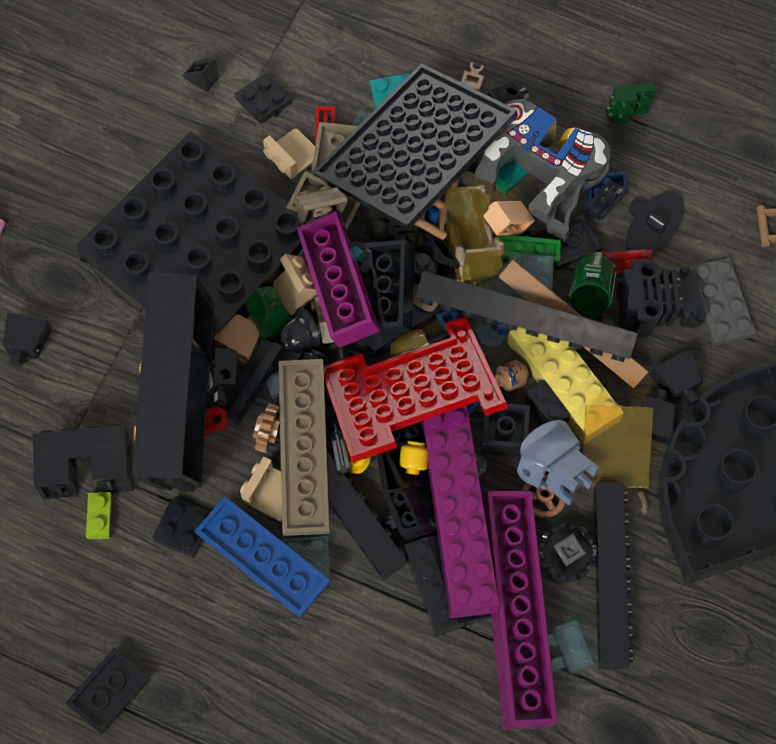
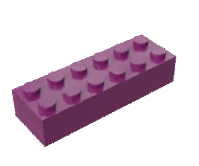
M333 212L298 227L297 231L330 338L340 348L379 332L345 223L338 213Z

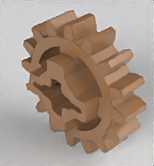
M268 404L265 414L261 413L258 416L253 433V438H256L255 448L257 451L267 453L270 444H275V441H277L280 432V406Z

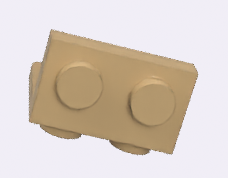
M298 129L291 130L277 142L270 135L263 140L264 154L291 180L313 163L315 146Z
M285 254L280 260L286 270L274 281L273 286L288 313L295 315L298 307L301 306L303 308L317 295L310 270L304 259L300 256Z
M263 457L261 462H256L254 465L251 479L245 481L241 487L242 501L263 514L282 522L281 471L273 468L272 460Z

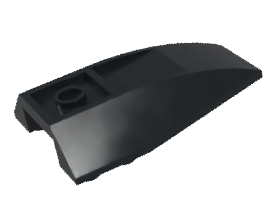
M418 422L392 431L397 448L376 455L383 494L400 535L407 541L438 535L428 468L424 471H419V475L406 473V468H402L399 465L402 445L407 444L408 441L424 443L422 424Z

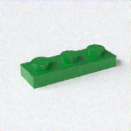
M513 235L496 236V257L559 263L561 240Z

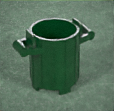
M592 251L590 255H585L577 260L569 294L571 306L581 316L593 321H597V317L609 309L612 303L616 277L614 263L607 257L602 256V252Z

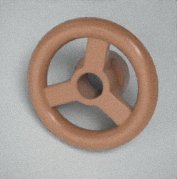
M544 474L543 481H547L548 475ZM525 483L522 491H529L532 485ZM539 487L536 492H531L532 500H539L545 503L549 510L541 511L533 506L535 516L542 518L555 516L562 511L566 504L560 499L555 507L552 502L554 493L548 488L544 490ZM546 492L548 497H543L541 493Z

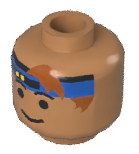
M512 360L497 367L495 380L498 386L505 391H513L526 384L529 372L525 364L518 360Z

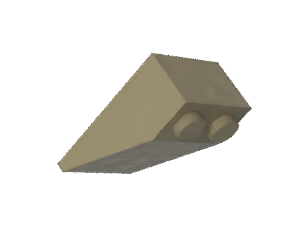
M319 122L311 170L312 175H314L313 171L358 126Z
M331 186L319 188L317 192L313 193L302 191L294 198L300 226L333 212H337L341 217L347 203L346 196L337 187L331 188Z

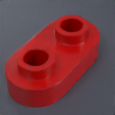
M214 407L207 409L205 435L226 428L229 419L226 417L227 412L223 408ZM216 418L222 419L220 423H215L214 420Z

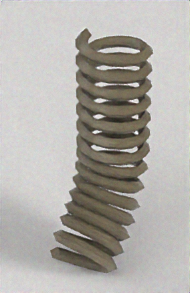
M639 492L637 494L642 503L640 511L644 512L642 514H646L648 511L647 499L644 492Z

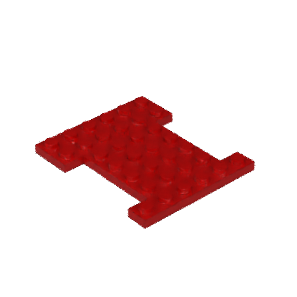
M466 316L445 323L450 338L367 367L364 357L360 353L324 366V380L353 463L397 448L392 431L479 401L485 416L507 409L506 401Z

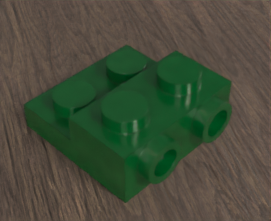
M655 83L614 87L612 96H609V107H606L607 119H610L611 123L623 124L631 121L633 114L642 115L649 113L656 93Z

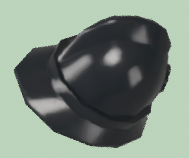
M301 306L298 307L295 311V317L283 328L280 334V342L284 350L301 353L310 348L316 351L320 348V337L315 321L310 313Z

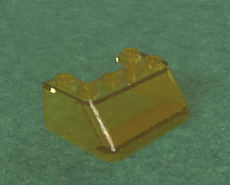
M484 185L450 188L446 221L449 248L460 263L459 268L454 267L457 280L473 286H479L497 275L499 269H502L501 255H504L503 242H499L498 238H492L493 229L483 216L488 211L487 207L491 203L489 193L486 194Z

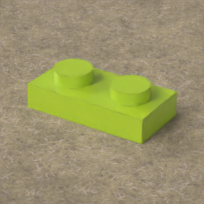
M111 492L88 493L87 539L111 538Z

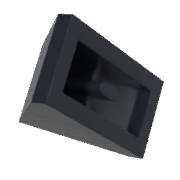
M214 59L193 62L182 77L208 92L219 79L217 63Z

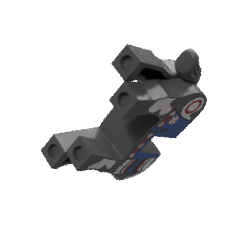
M517 99L509 101L505 104L516 109L518 117L459 177V182L475 193L479 186L494 193L500 168L515 161L530 175L547 183L545 188L529 204V213L547 223V233L566 242L569 238V224L575 216L582 193L601 182L608 173L610 160L609 145L599 134L575 128L560 151L555 154L550 149V146L556 139L557 118L527 100Z

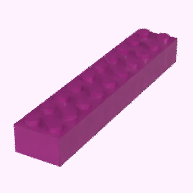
M466 405L421 421L424 443H426L425 447H427L428 472L450 618L497 613L499 607Z
M487 491L482 497L499 601L497 613H491L502 727L503 730L550 728L558 724L532 493L531 491Z

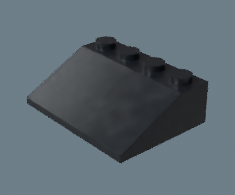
M438 535L404 544V551L407 555L406 559L435 637L492 618L491 614L450 618Z

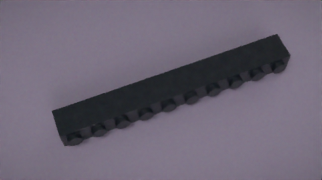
M425 271L422 273L416 297L420 298L419 303L429 306L437 303L441 305V309L453 312L454 309L463 311L462 315L474 319L475 315L484 317V322L493 325L496 324V321L505 323L504 328L517 331V328H522L526 330L525 334L538 337L539 334L546 335L548 341L559 344L560 340L569 342L568 347L581 350L582 346L590 348L589 353L599 356L607 353L612 355V360L623 363L625 359L630 360L638 333Z

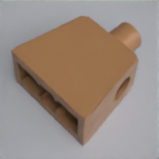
M238 314L213 338L216 348L237 350V359L245 364H248L258 349L260 340H263L251 316L249 315L246 319Z

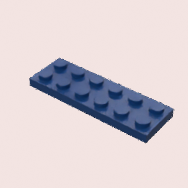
M226 497L218 503L195 530L198 536L299 618L306 613L330 584V580Z

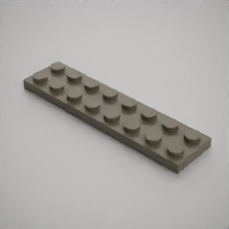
M323 359L279 361L283 536L330 534Z

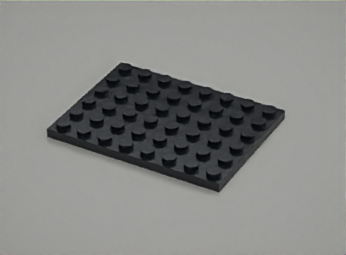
M421 63L313 171V174L329 186L337 187L343 194L409 231L518 117L516 109Z

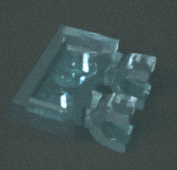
M577 620L555 627V634L548 635L549 648L560 645L564 657L551 660L552 672L568 667L570 673L594 665Z

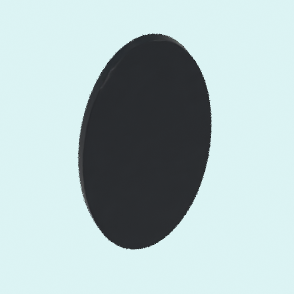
M674 193L658 195L648 201L638 211L629 226L626 236V245L629 251L651 249L654 253L670 240L680 225L683 216V202L678 195Z

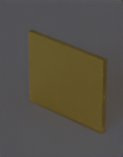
M585 405L583 455L599 467L597 475L594 477L587 471L583 472L593 482L592 486H595L596 482L624 483V487L649 488L653 407Z

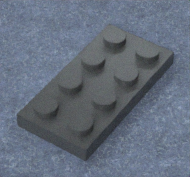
M730 258L689 266V270H695L706 312L704 321L712 345L716 346L754 338L756 333Z

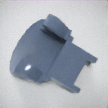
M556 420L543 424L526 437L521 445V459L517 472L526 483L544 490L548 488L566 504L570 505L573 501V497L570 494L574 493L582 485L587 489H590L593 485V482L583 472L587 471L594 477L597 475L599 467L580 452L579 446L581 442L576 438L566 422ZM545 471H548L549 475L547 481L544 482L543 477Z

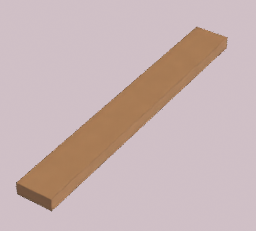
M514 259L499 275V278L528 302L583 317ZM603 353V356L593 354L633 388L648 373V370L632 357L630 360L625 359L623 363L612 360V355Z

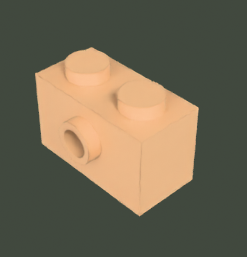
M495 201L483 215L497 236L522 234L535 221L522 201Z

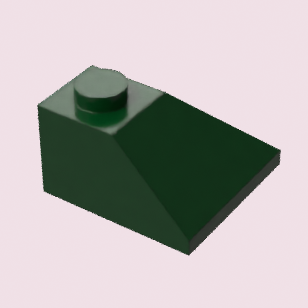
M273 286L256 288L244 303L263 339L280 337L283 328L292 320Z

